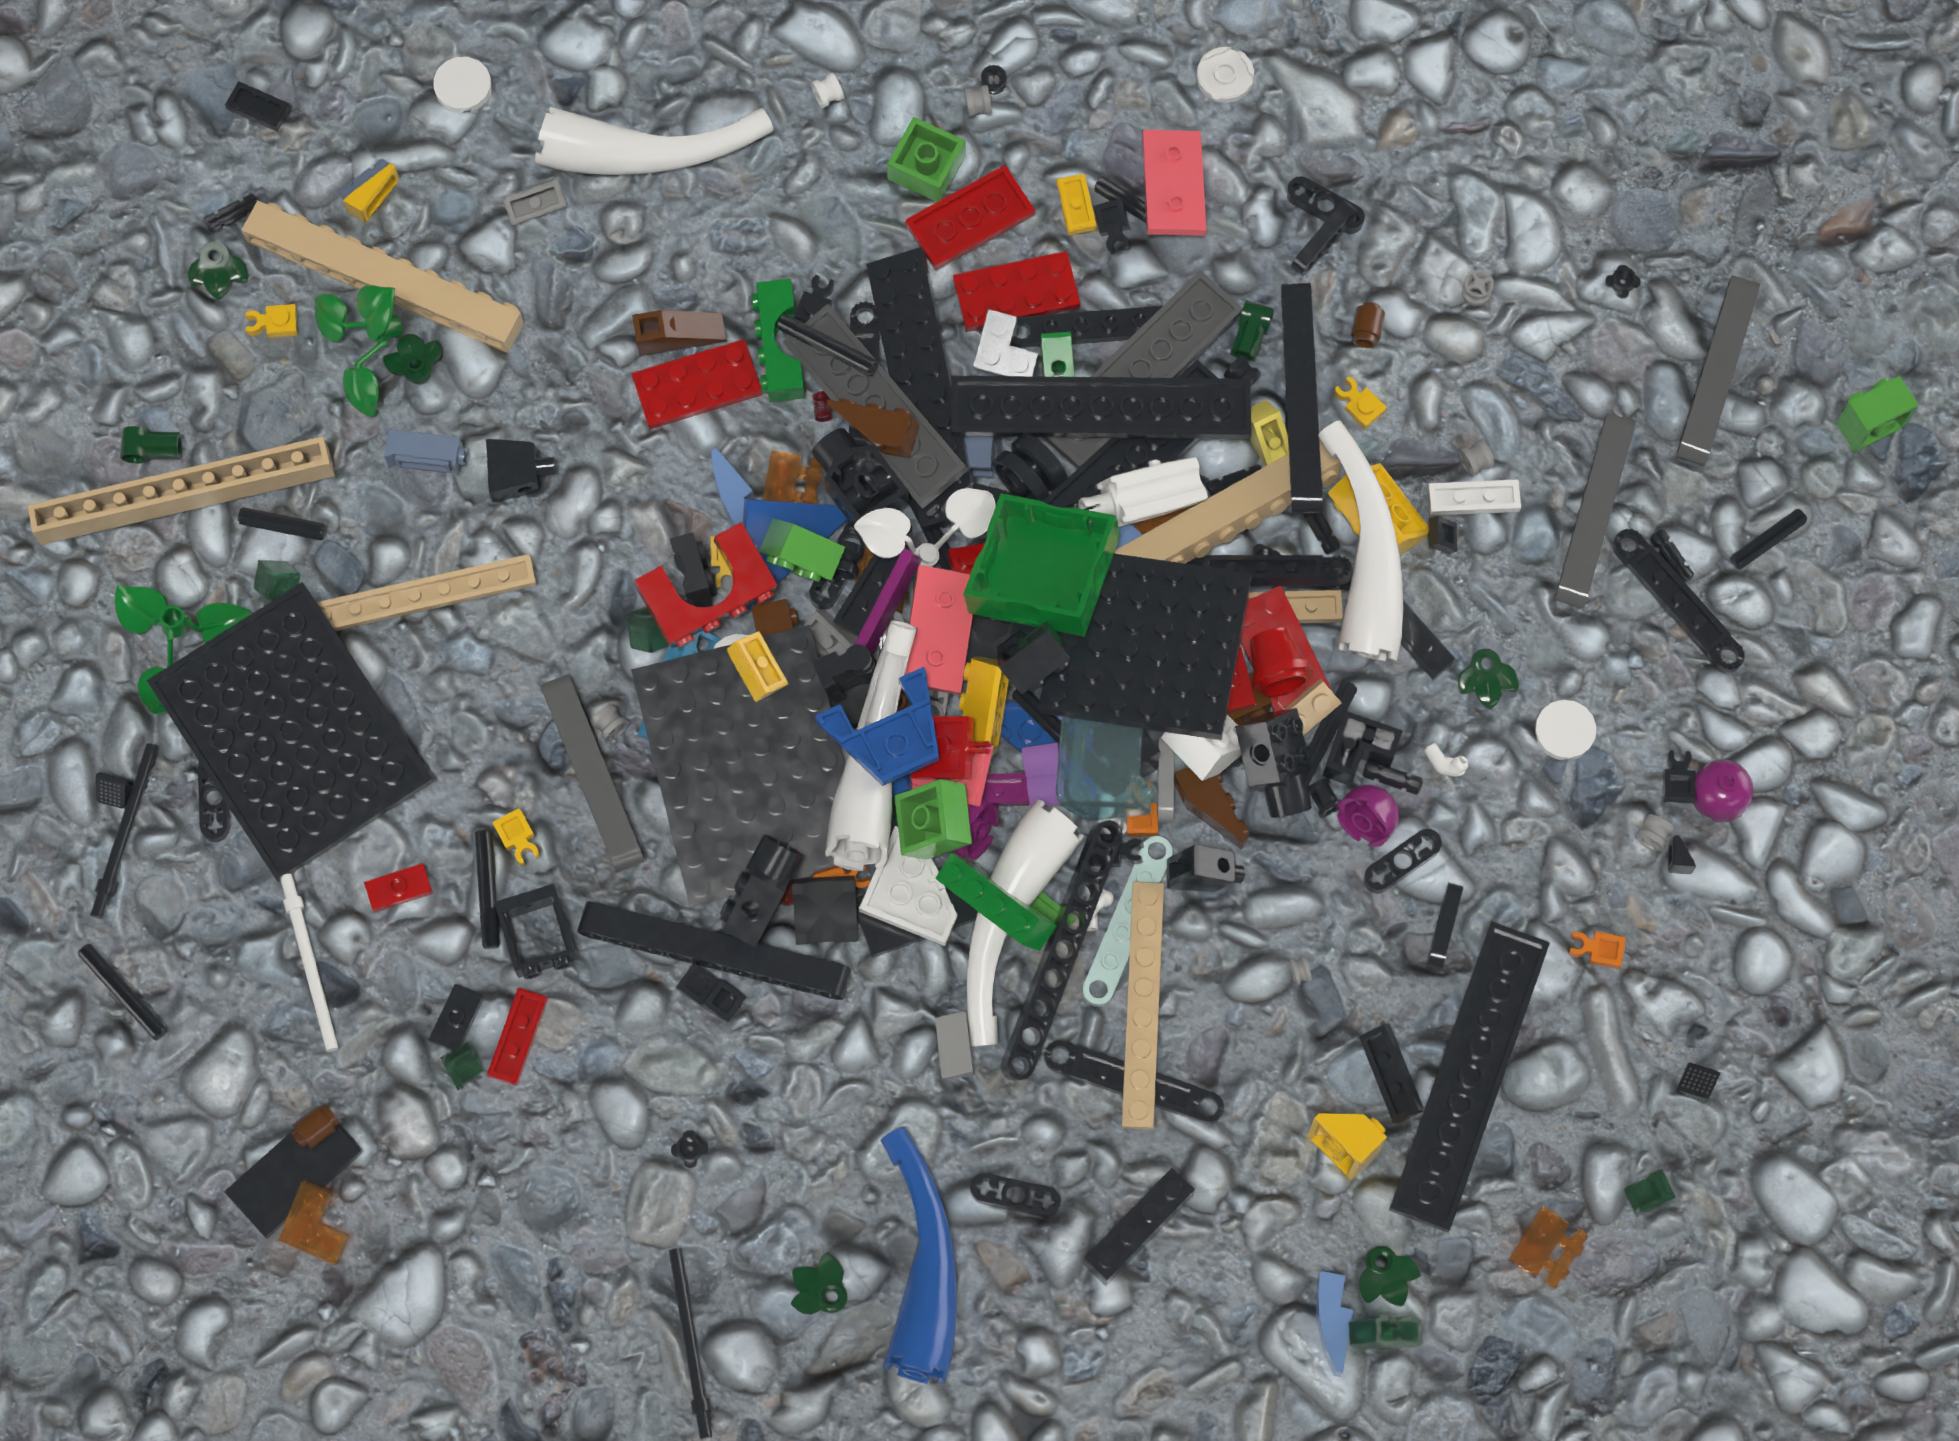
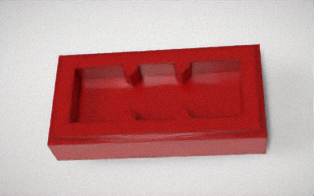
M1239 647L1227 713L1256 706L1241 647Z
M423 863L364 882L374 913L433 894Z

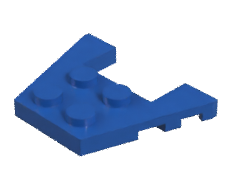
M924 667L899 677V684L911 705L910 707L854 731L840 704L815 715L816 723L882 786L939 760L927 675Z

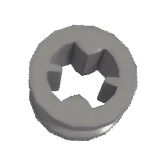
M1304 955L1300 956L1298 961H1294L1293 958L1288 960L1291 976L1296 986H1300L1302 981L1312 982L1310 968Z

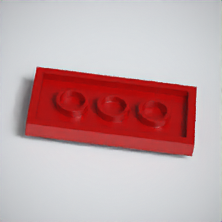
M1003 165L907 218L905 225L919 247L923 248L925 256L936 271L1033 217L1035 209L1006 165Z
M1067 251L953 275V283L965 332L983 329L988 309L1016 317L1049 315L1080 309V300Z
M745 339L631 373L649 430L762 396V389Z
M1277 586L1249 599L1240 643L1252 668L1251 638L1268 629L1285 627L1289 629L1304 659L1310 661L1313 670L1308 683L1300 689L1285 695L1269 697L1272 702V710H1283L1320 678L1332 691L1282 586Z

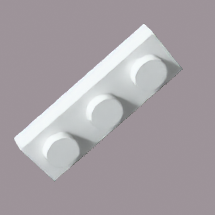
M1519 480L1429 483L1430 516L1520 512L1521 509Z

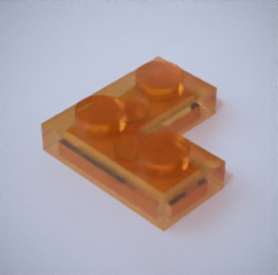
M305 1180L299 1186L278 1240L333 1265H337L341 1260L351 1234L322 1222L333 1192Z

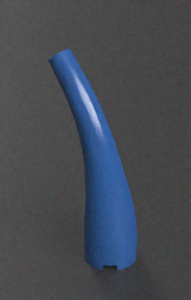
M900 1127L888 1133L880 1141L893 1166H899L910 1191L917 1221L918 1243L883 1366L886 1370H890L892 1365L899 1368L897 1376L908 1380L928 1384L929 1377L938 1378L936 1383L942 1385L946 1382L950 1368L956 1333L957 1277L954 1250L946 1213L932 1175L906 1128Z

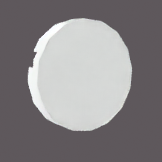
M1219 47L1204 54L1197 68L1196 79L1199 89L1206 97L1215 102L1230 103L1238 101L1247 95L1253 84L1254 69L1251 60L1245 53L1231 50V47Z
M456 57L446 61L438 68L434 76V91L439 103L446 109L456 113H464V111L468 110L474 111L487 102L492 91L491 77L487 68L479 60L470 57Z
M1559 700L1552 702L1542 709L1535 722L1536 740L1545 754L1555 759L1580 758L1589 751L1596 738V724L1593 715L1585 706L1575 701Z

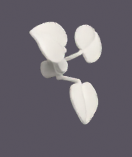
M965 488L954 492L946 502L945 513L947 518L955 524L935 545L924 543L915 548L912 539L906 536L910 530V520L901 511L892 508H882L867 513L855 523L854 528L861 536L866 547L879 557L892 558L899 555L905 547V542H907L909 551L922 559L919 565L934 567L939 559L938 549L958 528L969 539L977 538L987 532L996 507L993 495L985 490Z

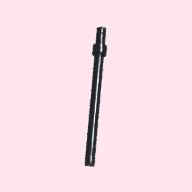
M147 743L103 877L98 879L95 888L97 895L90 916L102 919L108 899L113 897L116 888L114 883L158 750V746Z
M677 1248L669 1250L693 1395L691 1408L692 1414L696 1415L700 1440H705L713 1437L709 1418L711 1405L710 1399L706 1398L682 1250Z

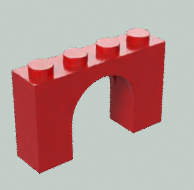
M742 522L716 535L714 538V543L732 575V589L728 596L719 604L711 607H696L685 602L676 592L662 565L635 579L634 586L670 648L676 644L678 648H682L695 640L693 635L704 630L705 634L721 626L720 620L730 615L732 619L737 618L748 611L747 605L755 601L759 605L774 597L773 591L776 590L777 583Z

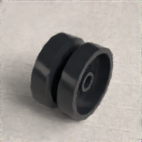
M1023 433L1011 443L1012 452L1003 451L992 461L993 470L1009 492L1016 494L1018 497L1043 501L1049 495L1048 490L1053 492L1068 478L1064 467L1056 456L1041 441L1028 433Z

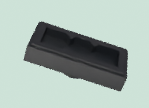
M238 81L225 103L227 110L277 132L291 109L290 103Z
M454 984L428 1039L429 1042L458 1054L484 1000V996Z

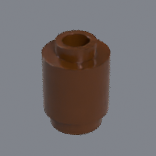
M1365 302L1356 308L1351 332L1353 343L1356 346L1374 348L1376 342L1380 341L1385 311L1380 308V305L1373 302Z
M323 1104L319 1108L317 1106L292 1124L295 1131L291 1135L302 1149L308 1146L312 1150L335 1132V1127L340 1122L329 1107Z

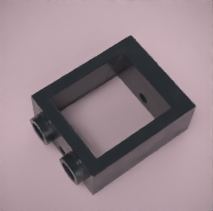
M554 883L494 902L514 971L518 978L532 979L540 976L543 970L553 967L554 970H561L571 966L572 961L578 960ZM553 905L566 950L522 964L509 919Z

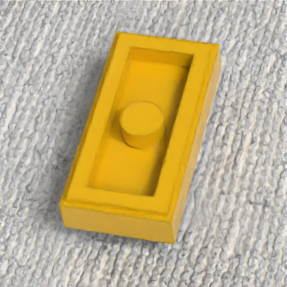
M1085 174L1057 178L1056 185L1067 234L1073 235L1095 231L1097 225Z

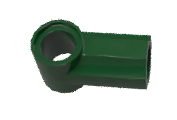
M1248 300L1245 301L1238 323L1239 329L1231 349V355L1236 358L1244 355L1249 361L1255 362L1263 335L1268 332L1274 308Z
M139 426L123 428L120 459L122 461L139 464L145 463L147 459H180L182 454L180 432H150L148 429Z

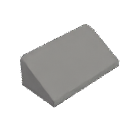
M552 178L501 196L512 226L567 207L557 178Z
M824 609L816 610L804 626L810 625L816 651L822 657L834 651L840 656L850 646L854 645L857 639L848 631L835 625L833 622L834 617Z
M966 1011L935 1018L942 1080L973 1076Z

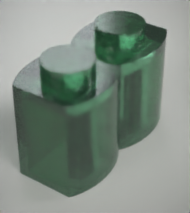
M1380 1315L1352 1319L1349 1321L1350 1346L1358 1350H1393L1418 1347L1423 1343L1422 1320L1411 1315L1398 1317Z

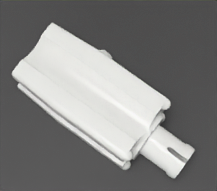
M1196 457L1165 463L1153 460L1148 462L1149 467L1114 475L1098 483L1097 488L1101 490V494L1081 498L1078 507L1079 509L1092 507L1093 509H1089L1090 511L1117 516L1118 526L1122 527L1196 505L1198 502L1208 499V496L1200 479L1199 464Z

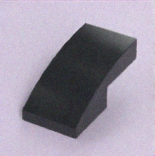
M695 962L692 963L675 987L677 991L727 1023L746 998L722 979L718 980Z

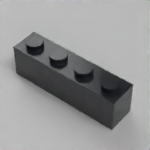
M1171 1168L1085 1256L1083 1265L1099 1281L1107 1286L1193 1197L1195 1189Z

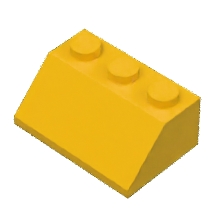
M1382 464L1370 465L1386 499L1395 529L1399 554L1402 555L1428 538L1429 526ZM1346 474L1328 494L1332 498L1336 509L1345 515L1351 523L1352 530L1360 536L1361 523L1356 497L1350 479Z
M975 656L971 658V663L967 662L965 666L964 680L968 681L966 693L962 692L959 710L963 711L962 716L974 718L973 740L989 741L990 745L993 746L991 755L993 756L999 750L1009 679L1000 670L997 659Z
M1319 1113L1314 1118L1307 1134V1138L1350 1181L1378 1156L1387 1136L1384 1134L1385 1128L1373 1117L1369 1119L1364 1114Z

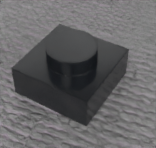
M1439 515L1429 518V547L1447 554L1457 552V523Z

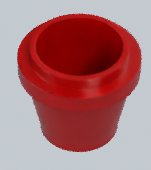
M1277 627L1268 629L1251 638L1250 646L1254 672L1252 684L1255 692L1267 697L1281 696L1294 692L1308 683L1309 678L1313 674L1311 663L1304 659L1288 628Z

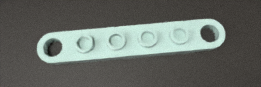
M1153 836L1148 838L1144 842V848H1141L1139 853L1143 858V863L1134 864L1083 985L1084 999L1092 1006L1101 1007L1109 1003L1129 960L1133 882H1162L1167 869V858L1172 856V846L1164 837ZM1153 845H1161L1166 854L1162 859L1155 860L1149 856L1148 849ZM1103 983L1107 988V994L1102 998L1093 997L1089 992L1092 984Z

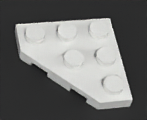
M895 826L889 839L887 861L882 867L876 868L859 907V912L946 946L957 920V913L953 904H951L945 886L935 879L939 872L932 858L925 860L901 855L898 827Z

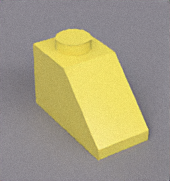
M1267 400L1251 407V439H1249L1264 466L1289 454L1288 434L1281 413Z

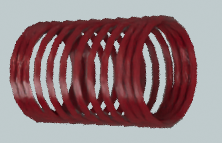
M824 391L815 392L812 395L815 420L818 422L831 420L832 410L826 403L830 398Z

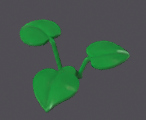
M367 285L360 289L357 297V307L359 314L365 319V322L345 321L347 309L338 297L332 294L318 295L315 298V318L318 329L324 338L331 342L340 341L344 337L345 328L367 327L368 337L378 342L377 345L355 362L354 368L346 369L343 375L344 392L352 406L364 415L375 417L377 416L376 406L379 395L378 383L373 372L369 368L362 366V364L379 349L388 345L387 340L400 337L402 334L403 326L401 320L397 315L392 314L395 288Z
M118 585L115 592V610L118 620L124 629L134 634H145L151 629L152 625H161L162 632L167 636V667L173 664V640L185 633L186 626H189L196 632L202 631V638L206 643L252 614L248 609L238 605L212 603L202 607L197 612L196 619L200 625L198 626L191 621L190 617L185 618L183 610L178 606H167L164 596L152 588ZM152 667L146 670L138 681V693L142 702L151 713L156 715L165 714L167 711L146 680L164 670L162 667Z

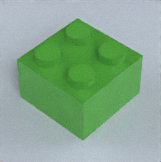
M913 117L887 163L888 180L936 202L942 200L966 156V140Z
M1900 375L1891 380L1887 377L1878 381L1872 390L1866 393L1861 390L1851 395L1847 399V405L1841 410L1842 414L1836 425L1854 453L1905 428L1919 404Z
M772 519L759 552L768 556L767 562L789 569L792 573L805 579L819 582L821 578L832 580L845 547L793 523Z
M939 779L895 795L901 855L927 860L972 844L965 784Z

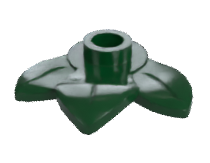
M212 241L202 247L200 258L190 265L188 279L191 286L204 283L208 293L217 300H221L230 286V281L246 283L248 274L245 264L239 257L230 255L224 244ZM212 251H218L220 256L218 260L212 261L209 259V254Z
M405 334L399 339L397 344L398 352L384 355L383 362L390 373L404 375L412 383L422 384L431 377L432 365L440 359L442 350L438 340L424 344L417 335Z
M1481 649L1473 654L1470 666L1460 673L1458 688L1460 694H1468L1475 691L1480 703L1487 709H1492L1499 702L1503 690L1509 692L1518 691L1519 681L1515 670L1510 665L1502 663L1495 651ZM1484 658H1488L1491 661V667L1488 670L1484 669L1481 665Z
M1377 1246L1371 1249L1366 1256L1365 1264L1367 1269L1359 1278V1289L1366 1303H1371L1381 1295L1390 1304L1401 1307L1405 1304L1408 1295L1407 1281L1415 1280L1421 1274L1416 1263L1408 1256H1397L1390 1248ZM1378 1257H1382L1387 1261L1385 1268H1379L1376 1265L1375 1260Z
M824 1254L820 1259L818 1269L797 1267L792 1270L794 1284L800 1292L791 1301V1305L797 1311L807 1315H812L821 1310L832 1314L841 1311L845 1307L847 1292L843 1285H841L843 1270L832 1256ZM833 1292L837 1294L836 1302L828 1303L825 1300L828 1293Z

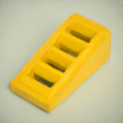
M390 163L350 193L343 200L347 212L366 223L399 182L396 167Z

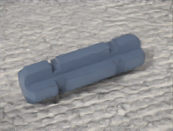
M380 159L373 165V169L368 168L352 180V185L347 184L340 189L341 198L344 200L350 193L389 164L384 159Z

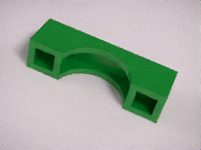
M791 279L756 282L757 293H752L751 296L753 311H759L760 320H756L754 323L756 338H762L763 347L757 348L759 366L765 365L766 375H760L762 393L768 392L770 403L805 399L801 361L784 354L775 342L777 333L780 330L777 327V321L781 315L787 314L794 318L795 308Z
M951 853L935 879L1022 946L1040 951L1057 925L1035 908L1020 901L998 886L990 878L991 875L972 860Z

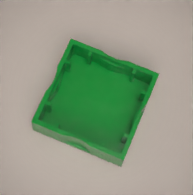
M1001 493L988 526L985 545L976 558L963 593L968 613L1039 627L1048 621L1055 631L1085 637L1120 538L1117 516L1079 508L1056 507L1042 501Z

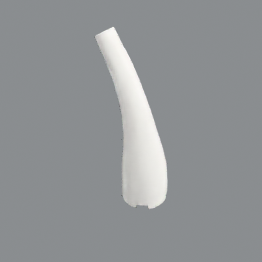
M550 107L549 113L545 115L538 140H541L540 146L543 149L541 153L536 152L535 163L558 170L585 174L624 175L663 172L697 165L727 155L753 143L774 130L763 108L738 118V122L715 131L697 135L667 137L623 128Z
M1338 420L1324 428L1318 434V437L1333 459H1340L1350 479L1358 506L1361 530L1337 650L1346 653L1347 647H1349L1348 650L1355 651L1356 656L1386 661L1388 654L1390 661L1397 662L1402 638L1403 583L1395 529L1386 499L1370 464L1346 427Z
M890 621L857 730L897 712L902 690L899 684V677L904 676L906 673L910 651L917 630L916 627L901 621ZM849 755L831 808L825 855L826 857L833 856L834 865L848 870L863 871L864 865L874 863L878 869L886 863L888 857L892 820V782L882 786Z
M1036 800L1020 820L1006 843L990 877L1006 892L1029 906L1085 839L1083 834L1075 835L1073 833L1077 826L1056 808H1053L1050 813L1044 810L1042 807L1045 803L1042 800ZM979 912L972 933L967 969V1014L971 1047L999 1044L997 1016H993L992 994L996 965L1007 933Z

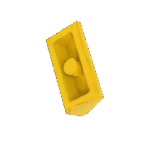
M759 631L735 641L727 648L731 660L756 702L789 684Z

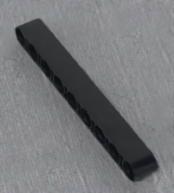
M1311 283L1281 284L1292 514L1322 513L1323 497L1320 440L1318 437L1319 421Z
M1106 820L1100 822L1089 831L1055 920L1057 926L1048 938L1001 1062V1072L1008 1080L1018 1081L1027 1079L1035 1069L1122 840V829L1115 821ZM1102 827L1107 828L1111 832L1112 838L1109 844L1103 842L1100 838L1099 833ZM1091 856L1097 857L1101 863L1098 872H1094L1089 867L1088 862ZM1080 885H1085L1090 891L1087 901L1082 900L1078 896L1077 891ZM1070 913L1076 915L1079 920V926L1076 930L1071 929L1067 925L1066 920ZM1058 942L1064 943L1068 948V955L1064 959L1056 954L1055 949ZM1047 971H1052L1057 977V983L1053 988L1045 983L1044 977ZM1036 1000H1041L1046 1006V1012L1042 1017L1034 1012L1033 1006ZM1025 1029H1030L1035 1035V1041L1031 1046L1025 1044L1022 1039ZM1015 1058H1019L1024 1064V1070L1020 1075H1016L1011 1069V1063Z
M591 901L585 903L577 930L580 935L591 939L690 964L695 962L702 967L834 1000L844 999L852 970L840 963L757 943L756 947L733 936Z

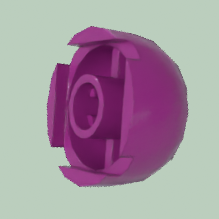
M1727 759L1714 760L1704 765L1696 774V799L1693 805L1701 815L1705 814L1707 817L1712 818V821L1730 822L1741 817L1750 806L1754 792L1753 781L1747 770L1740 764Z
M1369 784L1355 787L1337 804V808L1340 810L1337 818L1344 831L1358 842L1361 840V837L1366 841H1370L1367 846H1382L1397 828L1399 821L1398 806L1390 793L1380 787Z
M981 800L980 806L967 804L972 844L953 850L952 852L975 860L985 853L991 844L994 836L989 835L992 825L998 826L999 811L996 805L985 800Z

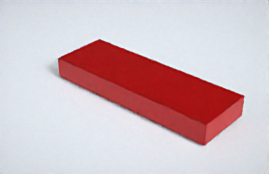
M521 988L517 989L489 1066L487 1077L518 1086L548 1002L547 996Z

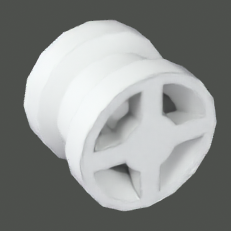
M833 73L826 75L824 80H814L811 82L815 98L822 109L829 106V103L833 100L840 101L844 99L841 86Z

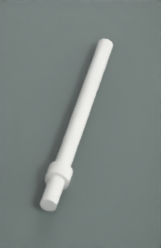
M285 874L281 877L286 898L283 900L286 913L290 914L326 1052L336 1051L339 1048L302 910H304L302 897L297 895L292 874Z

